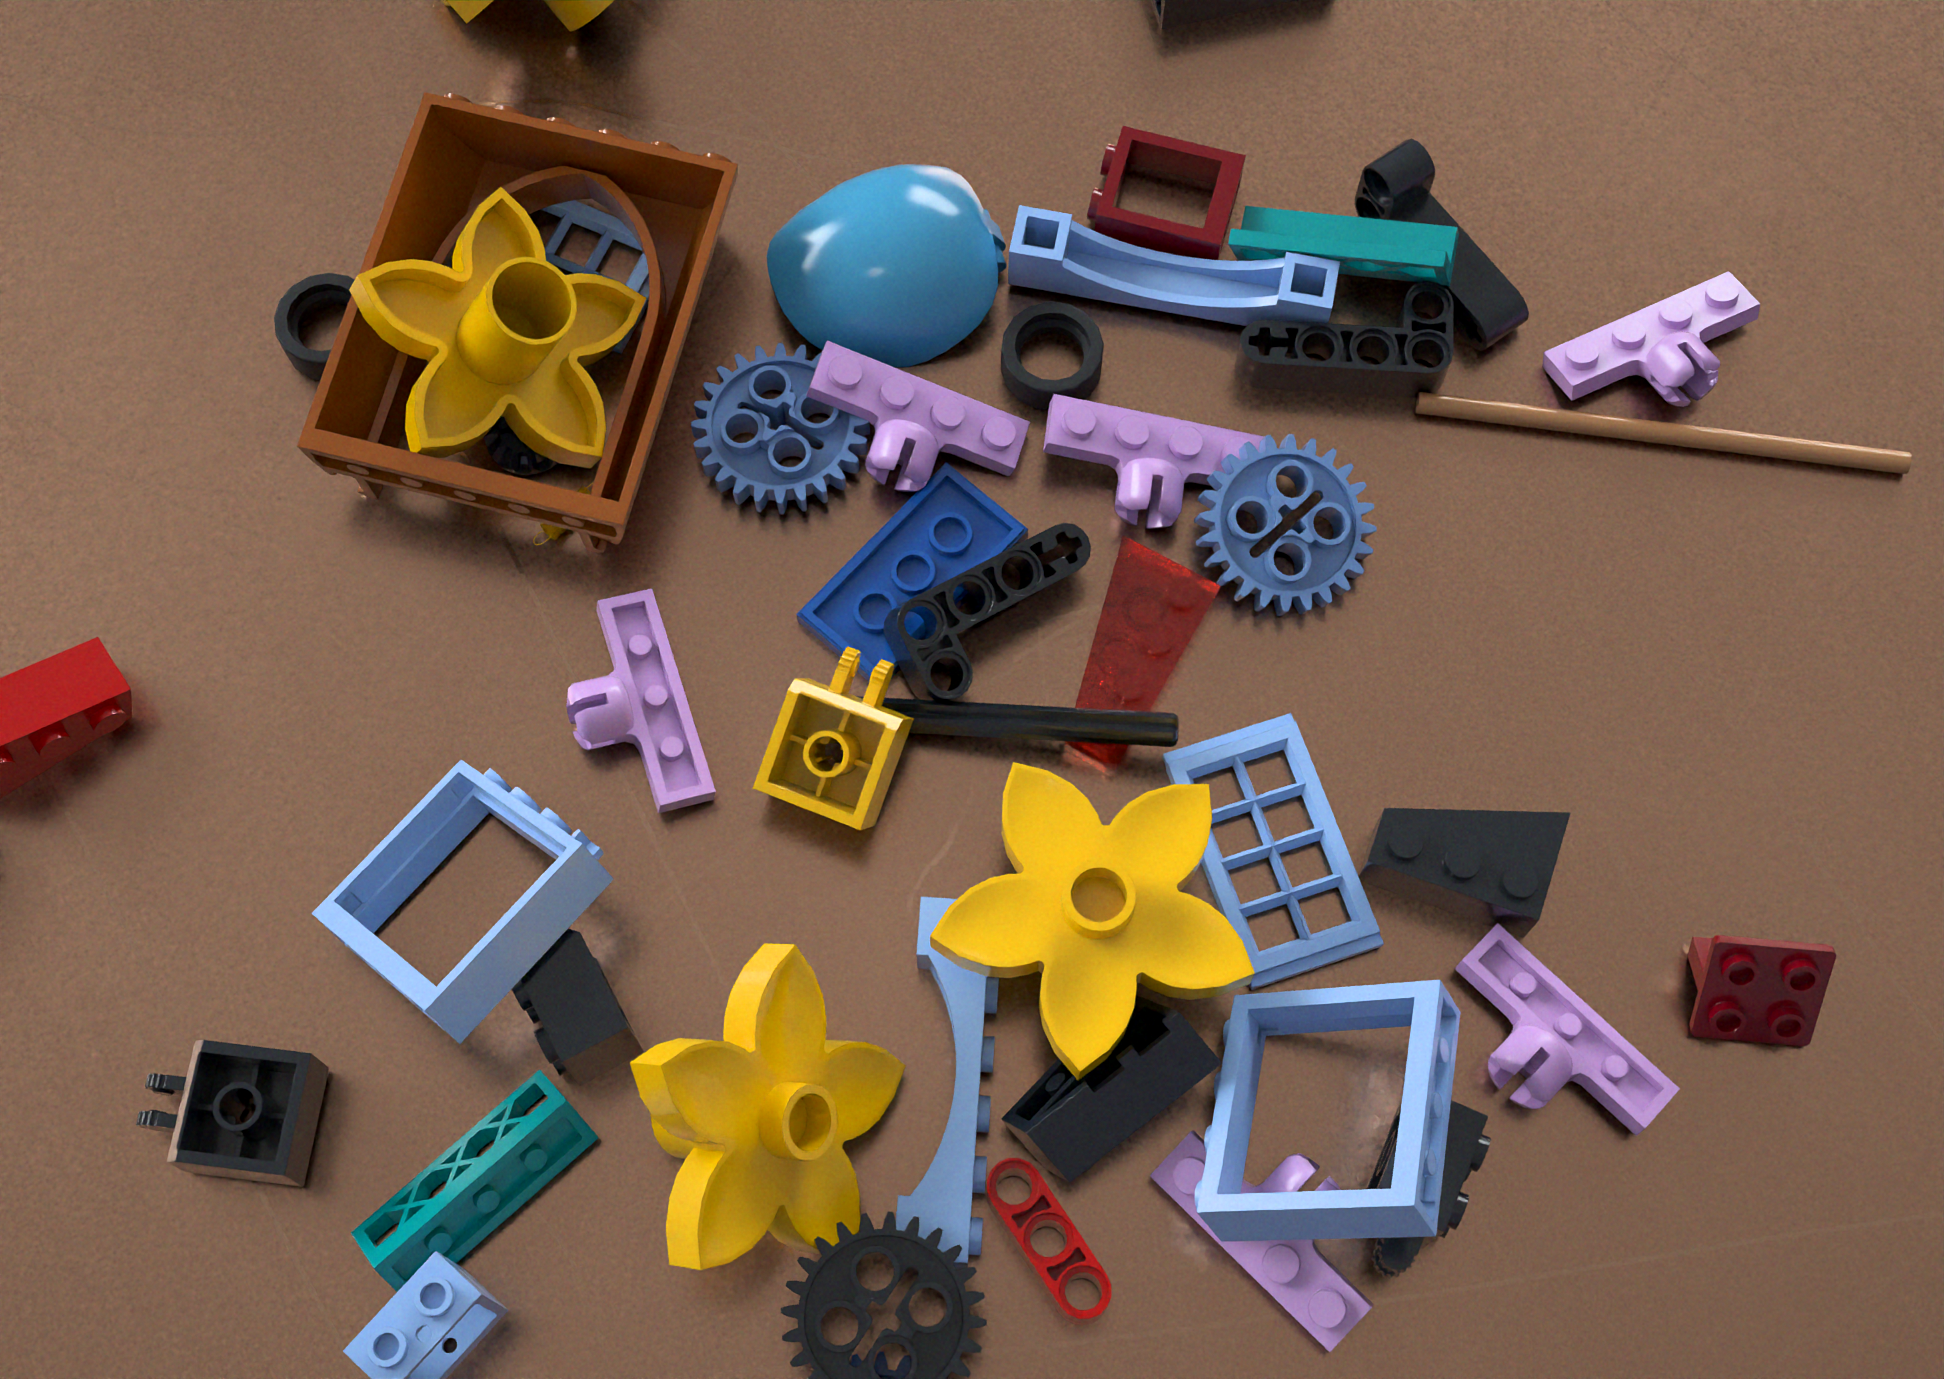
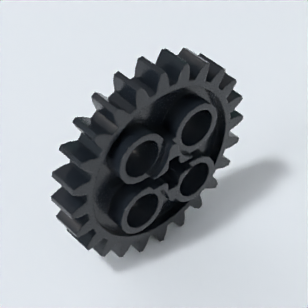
M889 1211L884 1219L883 1228L874 1229L867 1213L861 1214L860 1233L852 1235L849 1229L842 1222H839L836 1225L840 1242L832 1246L825 1239L818 1236L814 1240L822 1257L817 1262L805 1257L798 1258V1263L809 1275L805 1282L787 1281L786 1283L787 1288L800 1295L799 1304L781 1308V1314L798 1319V1328L782 1335V1340L786 1342H801L803 1351L797 1354L790 1361L792 1367H798L810 1363L814 1371L808 1379H883L875 1370L874 1357L876 1352L888 1343H898L904 1346L911 1356L910 1369L901 1379H946L951 1372L964 1377L970 1376V1370L959 1358L962 1352L981 1353L982 1347L975 1341L967 1338L969 1329L986 1326L987 1320L979 1316L970 1315L969 1306L984 1299L985 1295L983 1292L977 1291L966 1292L964 1283L972 1278L977 1271L975 1267L956 1270L953 1263L962 1250L960 1245L954 1246L944 1253L937 1248L942 1236V1229L938 1227L926 1239L919 1237V1217L914 1216L908 1223L905 1231L896 1230L894 1213ZM871 1253L885 1255L891 1261L894 1268V1276L891 1283L879 1291H871L864 1288L857 1278V1267L860 1260ZM909 1267L916 1268L918 1271L917 1278L895 1311L896 1317L902 1321L900 1327L895 1332L889 1328L882 1330L862 1363L857 1367L852 1366L849 1362L850 1356L872 1324L873 1318L866 1313L867 1307L872 1301L878 1305H883ZM923 1288H931L938 1291L946 1303V1311L943 1318L933 1326L917 1324L909 1312V1303L912 1296ZM835 1307L850 1309L858 1320L856 1337L845 1345H835L829 1342L822 1332L824 1315Z

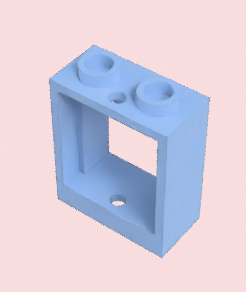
M435 1251L350 1342L343 1352L371 1379H447L508 1312V1309L466 1269ZM454 1338L457 1342L456 1350L452 1353H446L444 1350L445 1341Z

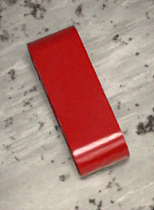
M1007 1158L998 1162L991 1169L987 1178V1202L991 1211L1057 1312L1066 1321L1075 1325H1088L1097 1321L1105 1313L1112 1296L1111 1283L1106 1272L1038 1170L1030 1162L1021 1158ZM1007 1176H1019L1029 1184L1031 1189L1030 1197L1018 1205L1008 1204L998 1196L996 1191L998 1183ZM1041 1227H1053L1063 1235L1065 1248L1056 1256L1044 1257L1033 1249L1030 1242L1031 1235ZM1077 1278L1088 1279L1097 1286L1100 1301L1094 1308L1089 1310L1076 1309L1066 1298V1286Z

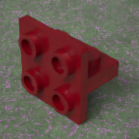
M1716 935L1713 938L1692 936L1688 958L1698 990L1689 1023L1693 1036L1807 1046L1810 1044L1836 960V953L1832 945Z

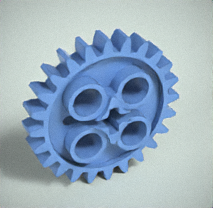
M778 343L775 355L767 357L765 351L759 345L755 347V360L752 362H748L742 355L737 353L735 355L737 370L732 372L725 367L718 366L716 369L720 385L704 382L703 390L708 401L701 400L694 403L696 416L700 419L691 422L693 436L698 438L693 444L697 458H705L701 462L705 476L717 474L715 482L720 493L734 486V500L738 505L743 503L750 495L754 496L757 512H761L765 508L768 500H776L779 514H784L788 500L794 499L802 511H806L808 505L807 496L814 494L823 503L828 502L826 486L831 484L840 490H844L846 482L842 470L858 474L860 471L859 459L855 455H866L868 452L867 439L862 436L870 434L869 421L806 396L821 353L812 361L807 360L805 345H800L794 356H786L783 343ZM775 389L783 392L775 399L760 397L767 390ZM742 406H746V407H748V408H750V409H752V410L745 409V408H744V409H739V408L742 407ZM815 413H824L830 416L828 420L822 423H812L806 420ZM743 432L756 435L751 441L746 443L732 441L735 435ZM810 445L815 446V447H822V446H824V447H823L822 449H820V450H817V449L811 447ZM788 456H797L803 459L799 465L794 467H784L778 464Z
M1288 434L1282 440L1278 449L1272 436L1266 435L1260 441L1259 452L1249 441L1246 442L1239 449L1240 459L1232 454H1228L1221 461L1225 473L1214 470L1206 479L1216 491L1205 490L1198 497V501L1210 508V511L1202 512L1194 518L1195 524L1209 528V532L1199 538L1196 544L1200 547L1213 548L1214 554L1206 560L1204 566L1205 568L1222 566L1224 572L1216 583L1219 587L1226 585L1232 580L1238 584L1234 596L1235 601L1238 602L1249 593L1255 595L1254 610L1259 612L1267 606L1270 600H1274L1277 616H1282L1288 612L1293 601L1296 610L1301 615L1311 610L1312 598L1322 608L1332 602L1330 590L1341 596L1351 588L1346 577L1356 579L1364 573L1365 570L1355 559H1365L1373 553L1374 549L1360 540L1376 532V526L1362 522V516L1374 509V504L1367 502L1358 503L1356 495L1362 492L1367 485L1365 482L1350 485L1346 480L1354 467L1351 463L1344 465L1338 470L1332 465L1337 451L1334 448L1322 457L1316 455V439L1311 438L1301 450H1298L1294 434ZM1277 475L1287 476L1294 482L1297 490L1296 498L1286 497L1280 493L1276 485ZM1313 492L1320 494V501L1296 521L1286 533L1267 547L1257 558H1253L1250 555V549L1274 529L1283 518L1295 510ZM1244 510L1255 517L1258 526L1257 533L1250 534L1239 527L1236 520L1237 511ZM1314 516L1323 517L1330 522L1334 533L1331 540L1324 539L1317 534L1313 524ZM1275 552H1284L1291 557L1295 568L1292 576L1282 574L1277 570L1273 559Z

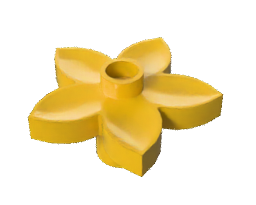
M502 187L497 189L477 207L456 241L452 256V269L433 261L407 259L386 262L357 275L349 291L366 322L384 341L397 350L429 362L413 385L406 404L405 431L411 452L436 458H445L467 450L480 441L500 416H503L509 427L523 443L536 453L558 463L591 469L602 458L606 434L603 401L596 384L583 366L594 364L613 350L635 325L646 297L619 281L597 274L574 273L564 275L557 267L546 261L545 248L538 229L526 210Z
M1013 762L1003 792L1001 834L1006 854L1017 874L992 877L969 888L949 906L930 935L931 948L957 966L980 975L1012 978L1037 971L1042 973L1039 998L1042 1027L1054 1053L1077 1080L1105 1061L1124 1037L1135 1006L1137 983H1141L1150 990L1167 997L1193 1000L1218 997L1251 983L1255 974L1242 939L1226 917L1209 903L1190 894L1179 892L1195 875L1208 844L1212 822L1209 784H1173L1148 791L1129 802L1114 817L1110 825H1102L1097 812L1088 798L1072 783L1048 770Z
M764 943L743 967L730 992L724 1017V1041L677 1038L655 1045L630 1062L640 1097L651 1113L652 1129L658 1143L670 1155L685 1159L676 1175L669 1197L666 1221L669 1265L703 1270L730 1263L751 1250L765 1235L767 1230L779 1242L797 1251L821 1254L814 1240L818 1236L825 1239L832 1246L840 1242L837 1234V1223L842 1222L852 1235L859 1231L860 1193L855 1171L848 1156L842 1149L843 1143L867 1132L880 1120L895 1096L906 1065L885 1048L867 1042L825 1040L826 1011L824 999L813 969L795 944Z

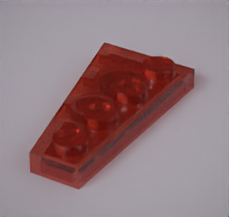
M1123 535L1075 708L1152 712L1216 601L1221 586ZM1065 741L1064 751L1114 778L1132 745Z

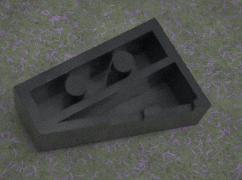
M1384 808L1374 826L1358 877L1361 882L1492 927L1498 923L1507 932L1525 937L1540 919L1571 813Z
M1136 995L1134 1010L1124 1037L1105 1061L1077 1080L1063 1062L1058 1059L1001 1120L1045 1169L1071 1182L1080 1174L1089 1170L1103 1156L1219 1067L1222 1062L1180 1012Z

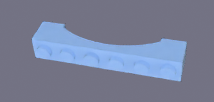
M1019 205L1009 249L1008 284L1243 326L1258 320L1328 323L1333 306L1340 261L1286 252L1283 258L1254 261L1212 260L1174 255L1138 247L1102 235L1073 221L1072 214Z
M921 897L916 953L917 968L929 969L946 1003L955 1042L956 1078L949 1120L934 1160L911 1196L898 1195L896 1230L905 1231L908 1223L914 1216L919 1217V1237L926 1239L931 1232L939 1227L943 1231L937 1246L938 1249L944 1253L954 1246L960 1245L962 1247L959 1256L953 1263L956 1270L968 1268L969 1255H981L983 1218L971 1217L973 1193H985L987 1156H975L977 1132L989 1133L991 1096L979 1095L981 1072L993 1073L995 1036H983L985 1013L997 1014L999 978H991L963 969L931 948V933L949 906L957 899Z

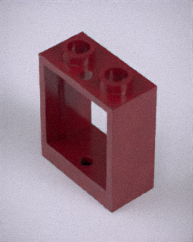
M1122 126L1117 146L1108 144L1106 147L1100 175L1107 176L1103 190L1094 188L1087 219L1095 221L1094 231L1128 244L1174 255L1219 260L1241 184L1246 155ZM1128 163L1216 184L1203 229L1117 208L1116 203Z

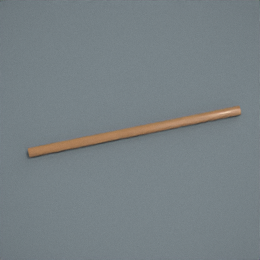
M1418 392L1415 413L1901 474L1909 472L1912 461L1911 453L1426 392Z

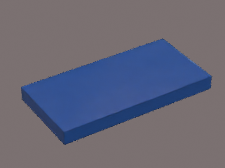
M946 462L927 481L924 488L917 491L796 614L797 620L840 658L847 647L859 650L861 657L857 672L867 681H869L874 667L877 666L881 659L894 664L892 679L901 668L886 641L883 631L884 621L888 613L896 606L1025 541L1028 538L1029 529ZM956 587L953 594L954 604L957 609L971 597L967 590ZM907 612L904 620L907 633L914 639L922 640L926 629L924 620L914 612Z

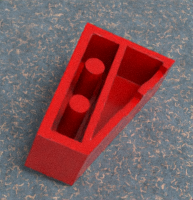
M99 637L0 678V799L104 734L116 730L125 721L132 718L131 688Z

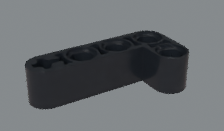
M1412 138L1406 139L1364 167L1355 195L1354 205L1359 217L1458 228L1459 238L1450 286H1442L1452 296L1453 326L1471 346L1478 350H1485L1528 320L1529 311L1527 304L1514 285L1432 196L1430 190L1435 178L1434 163L1424 146Z
M1425 281L1413 285L1406 293L1396 327L1281 320L1254 321L1242 331L1235 361L1236 374L1246 385L1262 389L1417 398L1418 392L1436 393L1443 384L1453 357L1452 296L1439 283ZM1415 312L1427 313L1433 319H1423L1416 315ZM1291 353V358H1286V354ZM1306 354H1319L1322 357H1324L1326 361H1313L1306 356ZM1360 357H1373L1380 364H1367ZM1414 360H1426L1434 368L1421 367Z
M1070 523L1057 524L896 606L888 613L884 621L883 630L886 641L910 688L920 700L948 701L958 698L968 691L973 679V669L956 634L1080 570L1086 565L1091 551L1089 538L1083 529ZM1061 544L1065 554L1042 566L1037 556ZM1004 563L1015 566L1019 571L1021 580L1017 590L1010 588L1003 581L1001 573ZM956 587L967 590L972 596L973 610L970 615L960 612L955 606L953 594ZM907 612H914L924 620L926 629L922 640L914 639L907 633L904 626ZM935 662H940L950 671L951 684L947 691L940 690L932 682L930 674Z

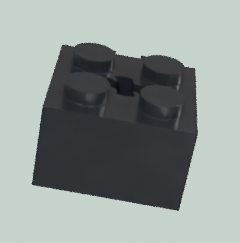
M567 929L512 988L523 1011H527L532 1022L536 1024L541 1021L543 1027L533 1032L546 1059L550 1064L553 1063L559 1076L569 1071L581 1086L644 1052L597 959L592 956L583 936L578 931Z
M197 1040L194 1043L187 1077L156 1073L147 1075L145 1089L152 1090L153 1093L172 1096L174 1094L182 1096L178 1115L158 1110L139 1111L136 1125L140 1128L173 1133L167 1163L184 1172L304 1187L329 1067L312 1053ZM254 1103L256 1110L253 1116L243 1123L240 1121L242 1111L245 1108L252 1111L251 1104Z
M1451 1100L1436 1236L1377 1238L1374 1245L1376 1250L1372 1251L1373 1257L1371 1258L1374 1263L1372 1267L1377 1269L1376 1273L1380 1272L1382 1277L1388 1276L1389 1279L1393 1276L1398 1277L1399 1273L1403 1274L1406 1268L1410 1269L1412 1267L1411 1263L1415 1262L1414 1256L1418 1255L1420 1248H1424L1438 1237L1445 1238L1450 1228L1453 1230L1457 1229L1469 1200V1195L1460 1191L1463 1182L1468 1179L1471 1171L1478 1172L1490 1145L1491 1138L1482 1134L1488 1119L1487 1115ZM1401 1105L1396 1111L1366 1189H1391Z

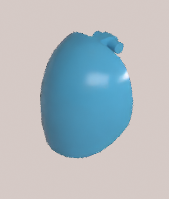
M916 164L880 168L835 186L801 209L781 227L771 239L766 255L769 278L776 298L784 314L803 337L821 350H823L826 341H830L892 367H910L926 362L946 352L968 336L981 323L993 305L998 287V273L1007 267L1003 255L1006 244L1000 227L991 220L989 211L983 209L970 184L960 174L947 167Z

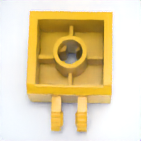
M847 647L838 662L830 686L809 678H795L787 691L753 789L855 829L863 830L876 824L914 718L882 706L894 670V664L883 659L879 660V663L871 673L864 698L849 694L854 676L860 665L861 652ZM839 742L842 746L840 749L843 750L842 762H837L832 766L828 760L833 756H825V748L827 744Z

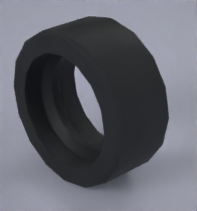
M335 273L309 276L291 286L279 300L274 316L276 337L295 369L311 379L321 380L331 349L318 351L304 347L299 339L301 326L312 313L323 307L348 305L351 297L349 289L354 282V279L349 276Z
M1048 301L1027 307L1013 317L1003 333L1001 371L1006 386L1019 401L1041 410L1049 409V403L1054 394L1082 400L1086 399L1093 392L1101 375L1104 343L1099 327L1086 312L1067 303ZM1046 333L1062 334L1076 341L1082 348L1084 354L1083 365L1078 372L1070 377L1059 380L1041 379L1027 372L1022 366L1020 359L1021 348L1025 342L1034 336Z

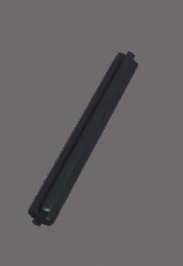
M884 698L882 706L914 718L909 733L1173 747L1177 744L1179 738L1178 716L1167 712Z

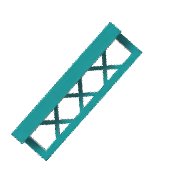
M1245 206L1241 230L1231 229L1228 245L1238 261L1283 258L1286 252L1340 261L1338 274L1410 282L1431 281L1440 285L1450 286L1459 231L1457 227Z
M538 1070L353 1230L351 1234L372 1267L398 1292L435 1251L457 1263L599 1137L544 1073ZM545 1094L548 1097L533 1112L523 1116L525 1110L542 1095ZM495 1140L493 1146L481 1157H476L481 1148L489 1141ZM447 1181L445 1188L434 1198L428 1199L430 1193L442 1182ZM395 1223H399L397 1230L377 1246L375 1240Z

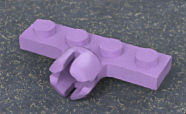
M1728 271L1543 352L1542 367L1571 401L1627 376L1639 375L1644 377L1667 403L1675 406H1688L1691 401L1677 388L1678 386H1681L1692 399L1699 401L1718 382L1717 369L1720 367V361L1704 345V342L1758 319L1760 303Z
M826 341L806 394L807 397L865 419L874 425L876 433L866 458V469L874 480L885 485L889 471L894 470L896 464L902 465L894 490L903 492H915L924 488L930 479L935 461L940 452L951 453L1010 476L1016 467L1030 424L1027 420L830 341Z
M1054 394L1049 403L1043 452L1104 464L1114 468L1118 475L1115 511L1124 522L1136 526L1138 510L1147 509L1146 528L1156 529L1170 526L1177 520L1182 509L1184 483L1194 482L1211 486L1206 479L1214 470L1225 473L1221 461L1228 454H1232L1240 459L1239 449L1248 441L1259 452L1260 441L1265 436Z
M647 589L598 600L596 611L614 671L607 676L572 683L568 688L566 707L569 722L577 726V731L573 732L575 739L581 748L586 750L621 742L635 744L640 752L658 813L714 800L716 790L653 590Z
M1498 923L1456 966L1455 970L1497 1007L1513 1025L1512 1033L1490 1056L1488 1070L1491 1079L1499 1090L1518 1071L1527 1078L1510 1096L1509 1099L1524 1108L1539 1109L1545 1106L1566 1082L1574 1081L1585 1088L1637 1136L1680 1090L1678 1086Z
M1194 1130L1191 1131L1152 1172L1150 1177L1312 1336L1331 1352L1374 1304L1318 1251L1314 1243L1315 1239L1221 1242L1196 1210L1195 1189L1197 1183L1203 1178L1206 1152L1204 1140ZM1301 1153L1289 1155L1263 1183L1255 1186L1243 1178L1240 1194L1298 1192L1320 1166ZM1329 1176L1315 1191L1341 1189Z

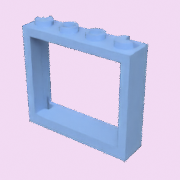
M460 760L311 914L345 946L461 1044L614 878L598 862L604 854L602 849L592 843L581 830L577 829L570 836L572 833L571 828L552 810L546 807L542 811L538 804L518 787L512 790L491 768L483 775L463 760ZM490 812L556 861L436 987L373 933Z
M1441 980L1234 995L1230 1020L1225 1022L1223 1028L1225 1051L1222 1069L1216 1074L1214 1079L1216 1103L1212 1125L1207 1127L1204 1137L1206 1161L1203 1178L1197 1183L1195 1189L1197 1213L1221 1242L1436 1236L1461 1014ZM1411 1026L1391 1189L1240 1194L1266 1036Z

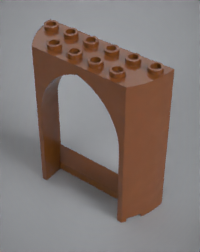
M424 92L359 274L386 262L407 259L433 261L452 269V256L458 237L477 207L500 187L526 210L528 215L554 204L573 200L593 199L621 220L633 234L647 259L649 271L647 315L590 495L397 448L405 425L406 404L411 389L422 374L427 360L401 352L384 341L366 322L352 295L297 447L329 475H337L338 473L355 478L359 484L357 492L369 498L378 500L383 485H388L577 531L586 550L598 554L605 552L607 542L609 541L618 545L625 533L738 175V164L716 153L693 154L680 151L674 145L663 141H653L649 144L628 139L623 134L611 129H601L597 132L576 127L571 122L558 117H550L545 120L524 115L519 110L506 105H498L492 108L472 103L469 99L457 94L448 93L440 96Z

